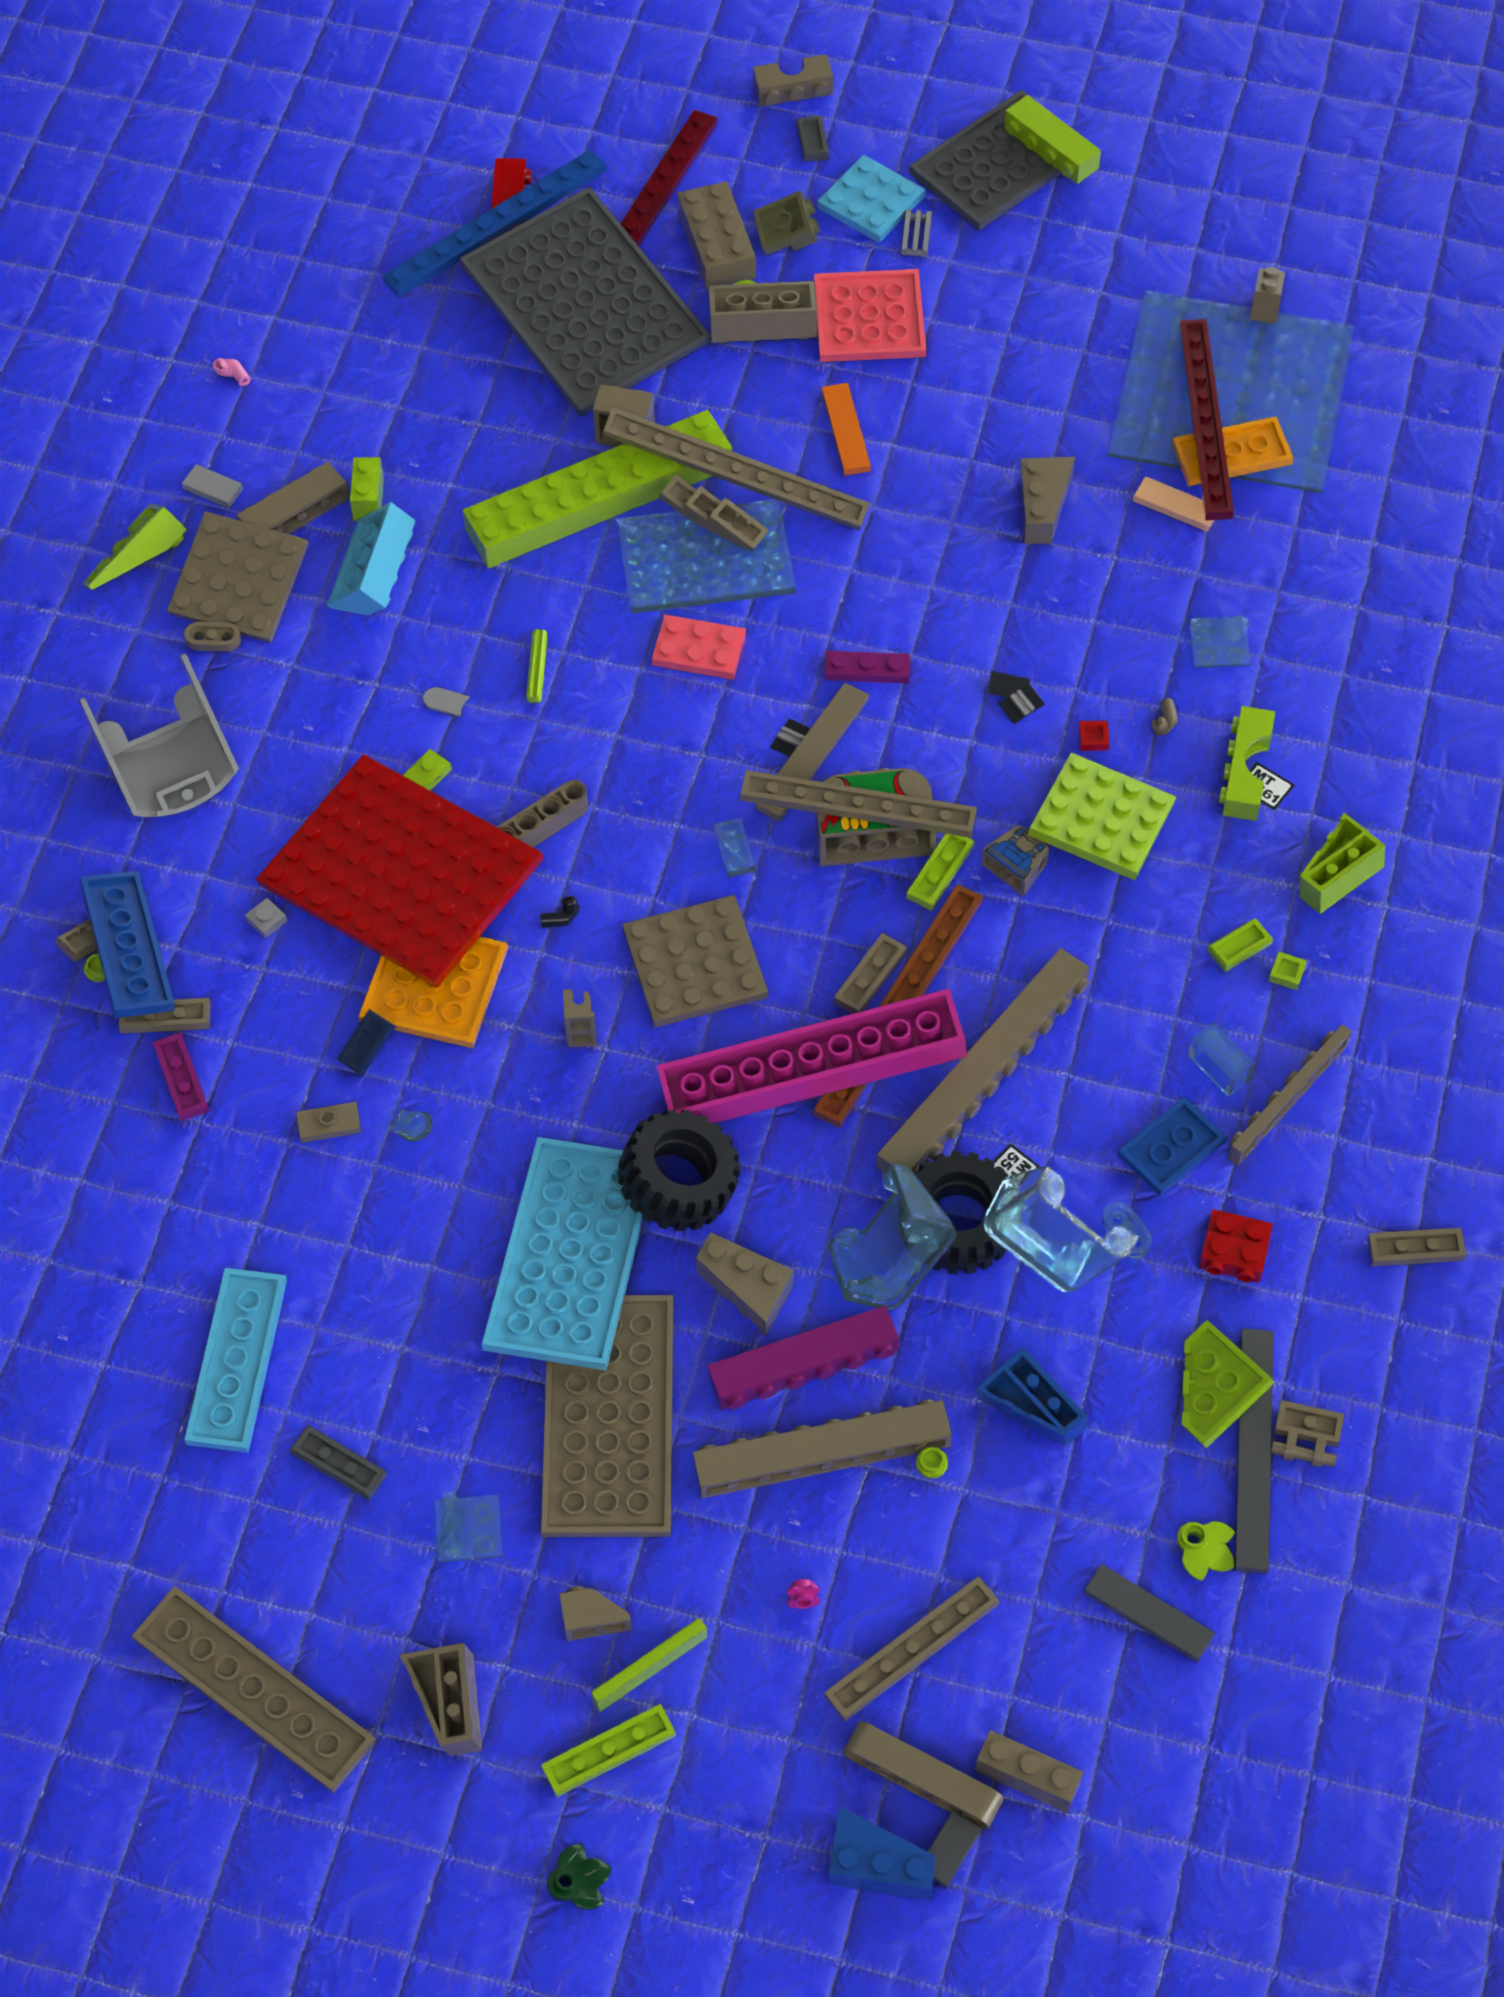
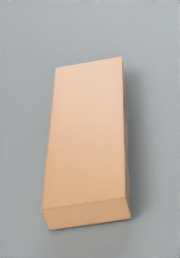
M1146 476L1133 497V501L1206 532H1208L1214 520L1205 521L1202 499Z

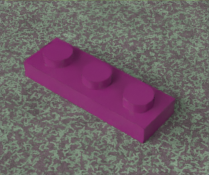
M826 651L825 680L909 684L910 654Z
M181 1032L152 1042L180 1121L209 1112Z

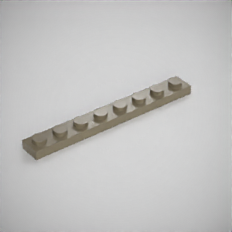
M750 770L745 772L740 793L741 801L972 838L977 807Z

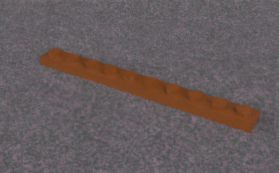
M958 884L955 886L879 1007L919 997L926 993L982 904V895ZM868 1083L824 1094L814 1108V1116L841 1128Z

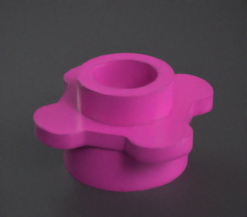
M808 1579L794 1581L787 1589V1595L790 1596L788 1606L791 1608L807 1609L820 1603V1598L817 1597L819 1587Z

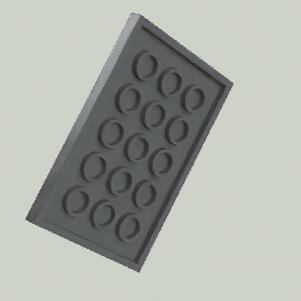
M1022 89L909 166V173L979 231L1062 174L1057 168L1045 162L1040 155L1028 149L1023 142L1010 135L1004 129L1006 110L1028 95Z

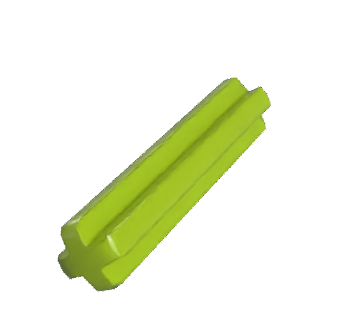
M535 629L532 632L526 691L529 703H539L542 700L548 638L547 631L544 629Z

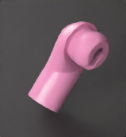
M217 358L213 362V369L217 374L234 377L240 386H246L250 383V376L237 360Z

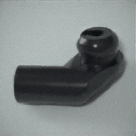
M567 896L562 899V907L558 912L542 913L541 927L567 926L579 913L578 900L574 896Z

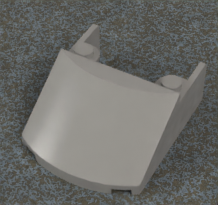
M186 653L180 655L178 660L189 685L180 688L174 695V705L180 720L128 742L122 727L118 723L105 721L97 724L85 697L78 700L102 752V756L133 816L162 817L194 808L221 791L239 769Z

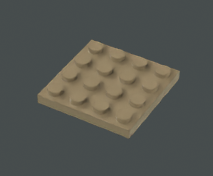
M205 511L167 612L170 615L194 622L233 623L239 628L240 635L272 643L309 543L307 539Z
M735 895L622 924L625 939L654 1028L768 998V990Z

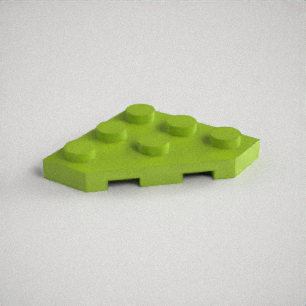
M1208 1320L1184 1341V1411L1182 1412V1425L1184 1429L1205 1449L1274 1384L1273 1379Z

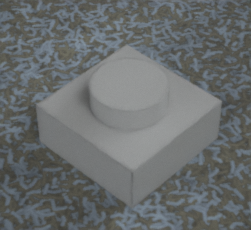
M268 898L245 914L246 921L265 939L287 922L286 915Z

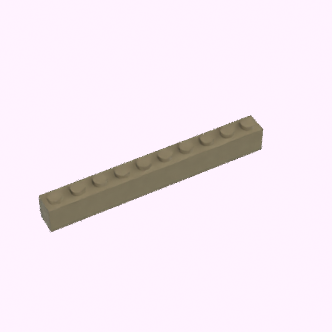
M1060 948L967 1052V1057L959 1061L878 1152L876 1168L904 1187L912 1171L918 1172L919 1164L925 1160H934L935 1155L941 1154L944 1149L943 1145L948 1139L951 1138L953 1140L960 1133L963 1127L962 1123L968 1117L973 1118L977 1114L986 1096L990 1098L994 1095L1000 1085L999 1081L1004 1076L1009 1077L1018 1065L1017 1061L1021 1056H1027L1035 1047L1036 1039L1041 1034L1045 1036L1054 1024L1053 1020L1058 1014L1064 1015L1067 1012L1073 997L1076 994L1081 995L1086 990L1090 982L1088 980L1089 966Z

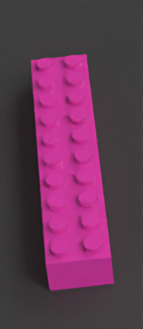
M945 989L656 1066L668 1110H675L676 1113H681L682 1110L692 1111L691 1115H704L708 1117V1122L714 1124L715 1122L733 1119L967 1057L965 1037L950 989Z

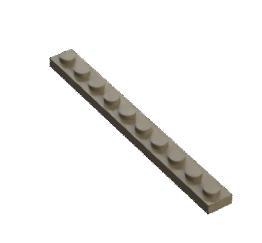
M612 407L603 430L604 436L856 530H860L869 506V502Z

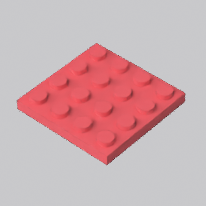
M919 269L814 274L820 362L926 357Z

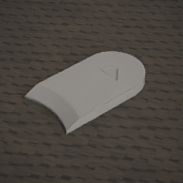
M439 687L430 688L423 696L424 704L427 708L455 717H461L462 707L470 698V696Z

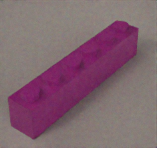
M885 1305L709 1364L708 1378L720 1410L727 1408L734 1410L744 1406L747 1401L756 1398L761 1400L767 1399L775 1395L777 1391L786 1388H800L812 1379H827L833 1376L836 1371L845 1368L856 1369L864 1365L866 1361L875 1358L886 1359L892 1356L895 1351H898L899 1337Z

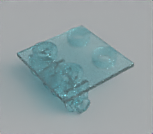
M1222 615L1221 619H1218L1217 616H1213L1212 619V617L1201 618L1197 616L1196 619L1189 620L1194 668L1251 666L1246 630L1249 626L1248 617L1239 615L1226 619V616Z
M446 1492L443 1494V1499L435 1500L438 1563L503 1557L499 1495L457 1498L455 1492Z

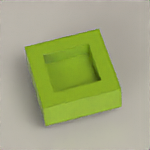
M1278 952L1269 982L1297 990L1307 960Z

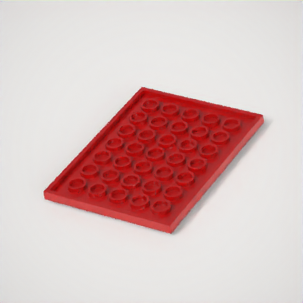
M363 754L256 880L260 886L438 988L542 862L544 857L541 851Z

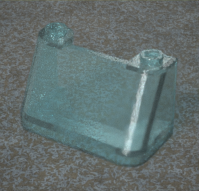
M892 1162L882 1176L884 1187L893 1192V1194L864 1230L850 1227L843 1228L827 1244L844 1300L874 1308L886 1305L887 1310L895 1309L905 1302L956 1239V1230L953 1222L912 1170L907 1166Z
M1044 1166L1004 1177L985 1215V1230L990 1237L1058 1290L1072 1292L1080 1289L1127 1257L1133 1250L1138 1237L1122 1226L1113 1227L1102 1238L1061 1206L1060 1203L1065 1194V1184L1063 1179L1050 1167Z

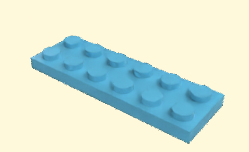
M232 1268L224 1269L184 1439L186 1445L249 1453L287 1284L286 1275Z

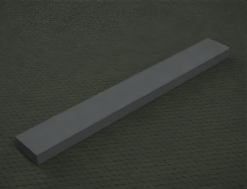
M1242 1329L1240 1350L1273 1379L1274 1331ZM1272 1386L1239 1417L1235 1571L1267 1574L1269 1570Z

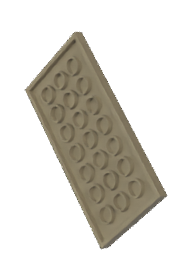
M625 1295L607 1371L546 1361L542 1537H671L673 1295Z

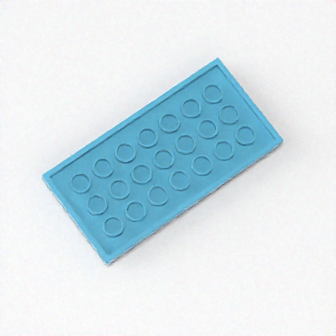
M537 1137L482 1342L483 1351L607 1371L643 1222V1214L639 1211L637 1213L633 1211L629 1206L631 1203L630 1199L625 1200L621 1193L623 1185L618 1183V1164L624 1150Z

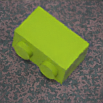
M353 457L350 492L353 521H357L359 518L382 507L384 475L380 457Z

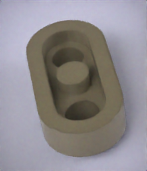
M194 622L188 625L184 631L187 646L195 651L228 652L235 650L241 643L239 628L229 622Z

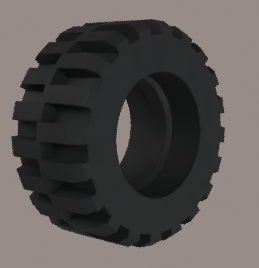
M665 1110L662 1116L660 1113H654L647 1120H642L636 1126L635 1131L632 1132L618 1164V1183L623 1185L621 1193L624 1199H630L631 1203L629 1206L635 1213L641 1212L644 1220L649 1223L654 1221L659 1224L658 1227L663 1229L674 1227V1231H685L687 1227H690L691 1230L702 1228L703 1224L712 1223L726 1208L739 1182L738 1177L741 1172V1165L738 1160L740 1157L737 1149L731 1148L733 1144L732 1139L728 1134L724 1135L721 1132L722 1127L716 1122L711 1124L707 1121L708 1117L701 1114L699 1116L691 1115L692 1111L682 1110L681 1113H676L675 1110ZM663 1155H674L686 1159L700 1172L703 1183L687 1186L671 1181L658 1169L654 1158Z
M951 1151V1156L945 1157L944 1153L935 1155L933 1162L930 1163L929 1160H925L919 1164L918 1172L912 1171L901 1193L900 1230L902 1236L906 1237V1246L912 1252L916 1250V1258L922 1263L929 1261L931 1262L930 1268L940 1271L941 1267L948 1269V1274L957 1275L958 1270H965L966 1274L975 1273L976 1267L979 1266L985 1270L992 1266L993 1258L999 1261L1005 1255L1006 1248H1009L1014 1240L1019 1201L1018 1197L1015 1196L1016 1188L1013 1182L1007 1181L1008 1174L1002 1168L997 1170L994 1168V1161L985 1158L984 1161L978 1159L979 1154L969 1152V1156L961 1155V1151ZM963 1195L979 1202L987 1211L988 1218L981 1225L970 1230H951L940 1225L932 1217L930 1208L944 1197Z

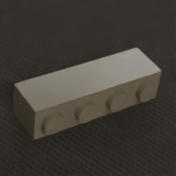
M326 462L319 467H315L311 472L299 479L291 481L287 486L275 493L267 495L258 503L245 508L237 514V518L242 522L290 534L349 499L347 483L333 466Z

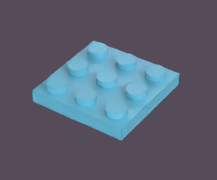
M862 155L817 201V208L880 243L905 218L906 209L912 210L925 197L926 189L871 158Z

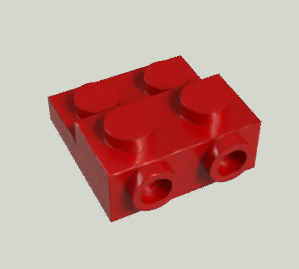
M1212 1209L1199 1268L1212 1275L1225 1274L1236 1277L1242 1282L1260 1283L1273 1223Z

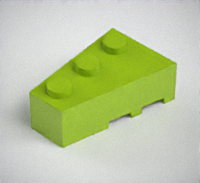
M1343 813L1335 830L1331 831L1327 836L1326 843L1320 851L1317 850L1300 875V898L1319 914L1323 913L1384 868L1385 844L1346 813Z

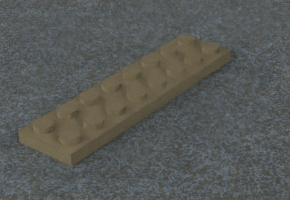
M176 1586L171 1589L131 1636L137 1644L333 1794L376 1743L375 1737Z

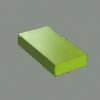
M1254 918L1209 945L1207 951L1224 972H1227L1270 946L1273 938L1259 921Z

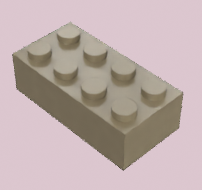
M728 182L677 192L678 214L706 290L709 289V286L729 285L743 280L755 279L756 256Z

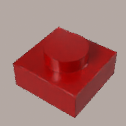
M1079 721L1080 751H1109L1108 721Z

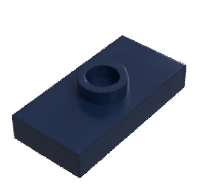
M369 1009L337 1057V1060L364 1076L396 1026Z

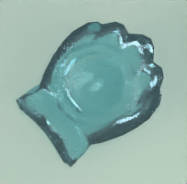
M401 1109L389 1130L399 1134L407 1141H421L425 1136L431 1134L433 1121L431 1116L425 1112H408Z

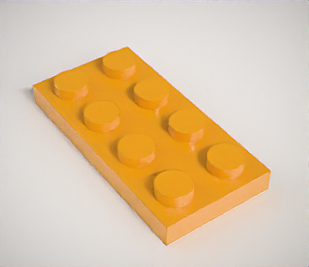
M1277 416L1222 427L1229 478L1292 465L1293 455ZM1194 433L1174 437L1172 439V447L1187 485L1200 484Z

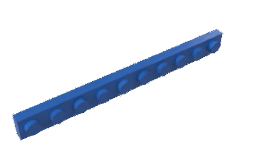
M589 149L382 275L383 283L398 298L404 296L459 262L462 256L510 231L606 172V164Z

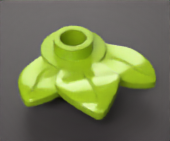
M1213 1521L1205 1525L1197 1522L1184 1524L1178 1531L1177 1542L1184 1551L1182 1563L1186 1571L1193 1578L1203 1581L1208 1569L1218 1572L1232 1570L1235 1566L1234 1558L1226 1543L1233 1538L1235 1531L1219 1521ZM1195 1535L1198 1537L1199 1542L1191 1543L1187 1537Z

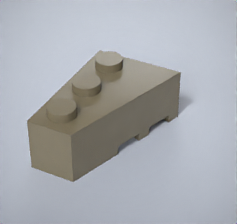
M1075 457L1021 458L1019 485L1024 544L1052 543L1061 511L1067 498V492L1073 479Z
M711 1232L696 1257L697 1274L723 1298H727L738 1308V1312L744 1317L747 1316L766 1337L794 1287V1270Z
M464 1643L400 1654L439 1745L449 1756L482 1751L474 1654Z

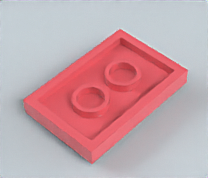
M664 614L652 656V666L734 680L746 637V629Z

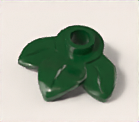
M583 1844L571 1845L559 1855L557 1868L550 1873L547 1879L548 1892L555 1900L561 1902L571 1901L579 1909L592 1910L598 1908L604 1903L598 1888L607 1881L612 1868L601 1859H587ZM559 1880H567L570 1883V1886L563 1887L559 1883Z

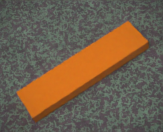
M848 383L822 387V396L844 476L871 472L869 457Z

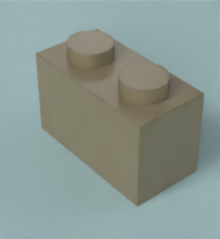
M1274 267L1259 268L1250 320L1276 324L1285 277L1284 271Z

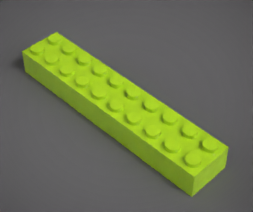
M708 409L666 426L732 451L731 444ZM624 443L462 509L464 526L468 536L489 569L658 499L660 493L676 474L690 485L712 476Z

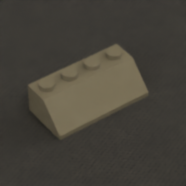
M814 281L709 286L712 342L780 341L782 339L795 338L804 340L817 337V305Z

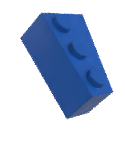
M1024 1347L976 1388L979 1400L1065 1447L1089 1427L1088 1416Z
M839 1807L829 1868L830 1885L931 1900L936 1856Z

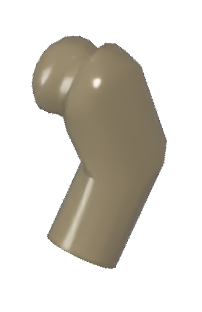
M1171 698L1163 699L1160 702L1163 716L1158 717L1157 721L1154 719L1151 723L1152 729L1157 735H1167L1178 724L1175 704Z

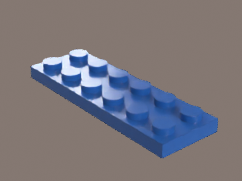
M139 871L81 877L80 886L114 1018L174 1011L175 1003Z

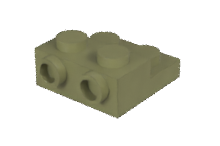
M801 191L753 211L762 248L766 255L791 246L796 251L818 241L816 234L820 233V228L817 220L811 217V214L815 213L813 203L810 198L805 199Z

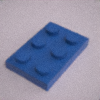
M1183 1097L1118 1150L1117 1156L1159 1196H1162L1225 1144L1227 1137L1190 1101Z

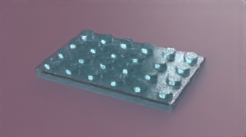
M774 499L735 504L769 530L753 551L718 536L678 511L617 519L631 614L796 593L780 501Z

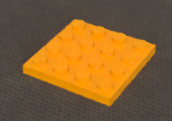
M479 937L438 988L381 956L359 1013V1022L362 1021L367 1011L371 1009L396 1026L394 1028L395 1031L473 1049L506 957L508 944Z

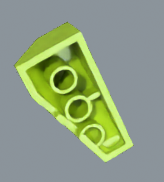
M149 504L127 528L130 535L114 544L112 547V557L104 558L82 585L87 589L93 590L165 552L170 547H177L184 539L183 533L187 529L164 506Z

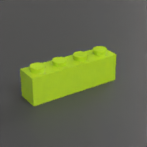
M1026 95L1006 110L1004 129L1076 184H1079L1099 169L1101 150L1029 95Z

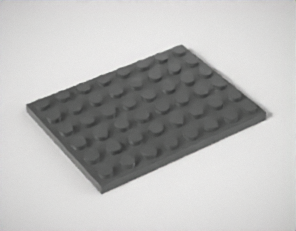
M591 187L580 191L460 258L462 268L579 416L593 409L600 384L629 389L706 345L711 340V335Z

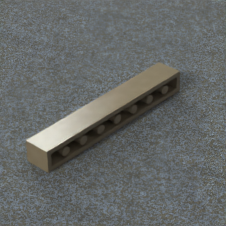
M928 1399L920 1401L916 1406L906 1408L903 1406H893L882 1413L872 1414L871 1412H864L856 1415L853 1419L843 1421L841 1419H831L819 1426L801 1425L795 1427L790 1432L780 1434L775 1431L763 1434L761 1438L751 1440L738 1438L731 1441L730 1444L722 1446L714 1444L705 1445L699 1448L698 1451H693V1461L701 1499L919 1454L921 1450L927 1447L948 1448L951 1447L952 1433L943 1400L934 1401Z

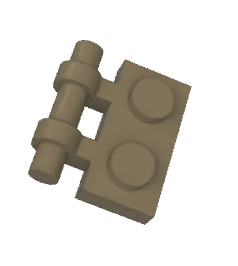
M1281 1400L1274 1434L1287 1436L1286 1443L1273 1441L1271 1453L1283 1456L1284 1460L1293 1461L1294 1458L1312 1462L1311 1466L1321 1468L1322 1465L1335 1467L1337 1455L1325 1452V1446L1338 1448L1344 1414ZM1297 1439L1314 1442V1450L1296 1446Z

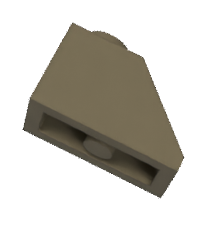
M577 1586L567 1589L565 1593H560L567 1642L632 1630L630 1614L593 1588L585 1589V1587Z

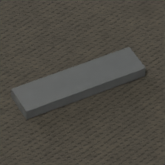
M1101 1564L1085 1589V1595L1198 1663L1215 1635V1632Z

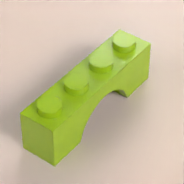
M1241 706L1240 716L1233 717L1231 733H1235L1236 738L1235 740L1230 739L1227 756L1232 757V762L1226 763L1223 780H1228L1227 787H1221L1219 804H1224L1222 816L1257 821L1264 782L1256 778L1248 770L1245 761L1256 753L1269 750L1276 711Z

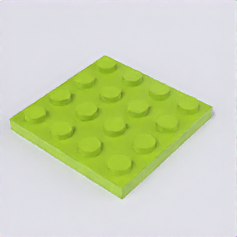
M1070 753L1030 826L1028 836L1135 881L1174 806L1176 796L1079 755Z

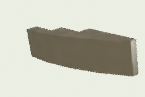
M677 474L658 497L705 529L751 551L756 548L769 531L726 497L720 501L702 486L696 490Z

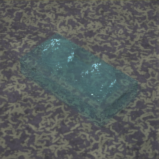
M742 818L713 824L727 878L756 872L755 862Z

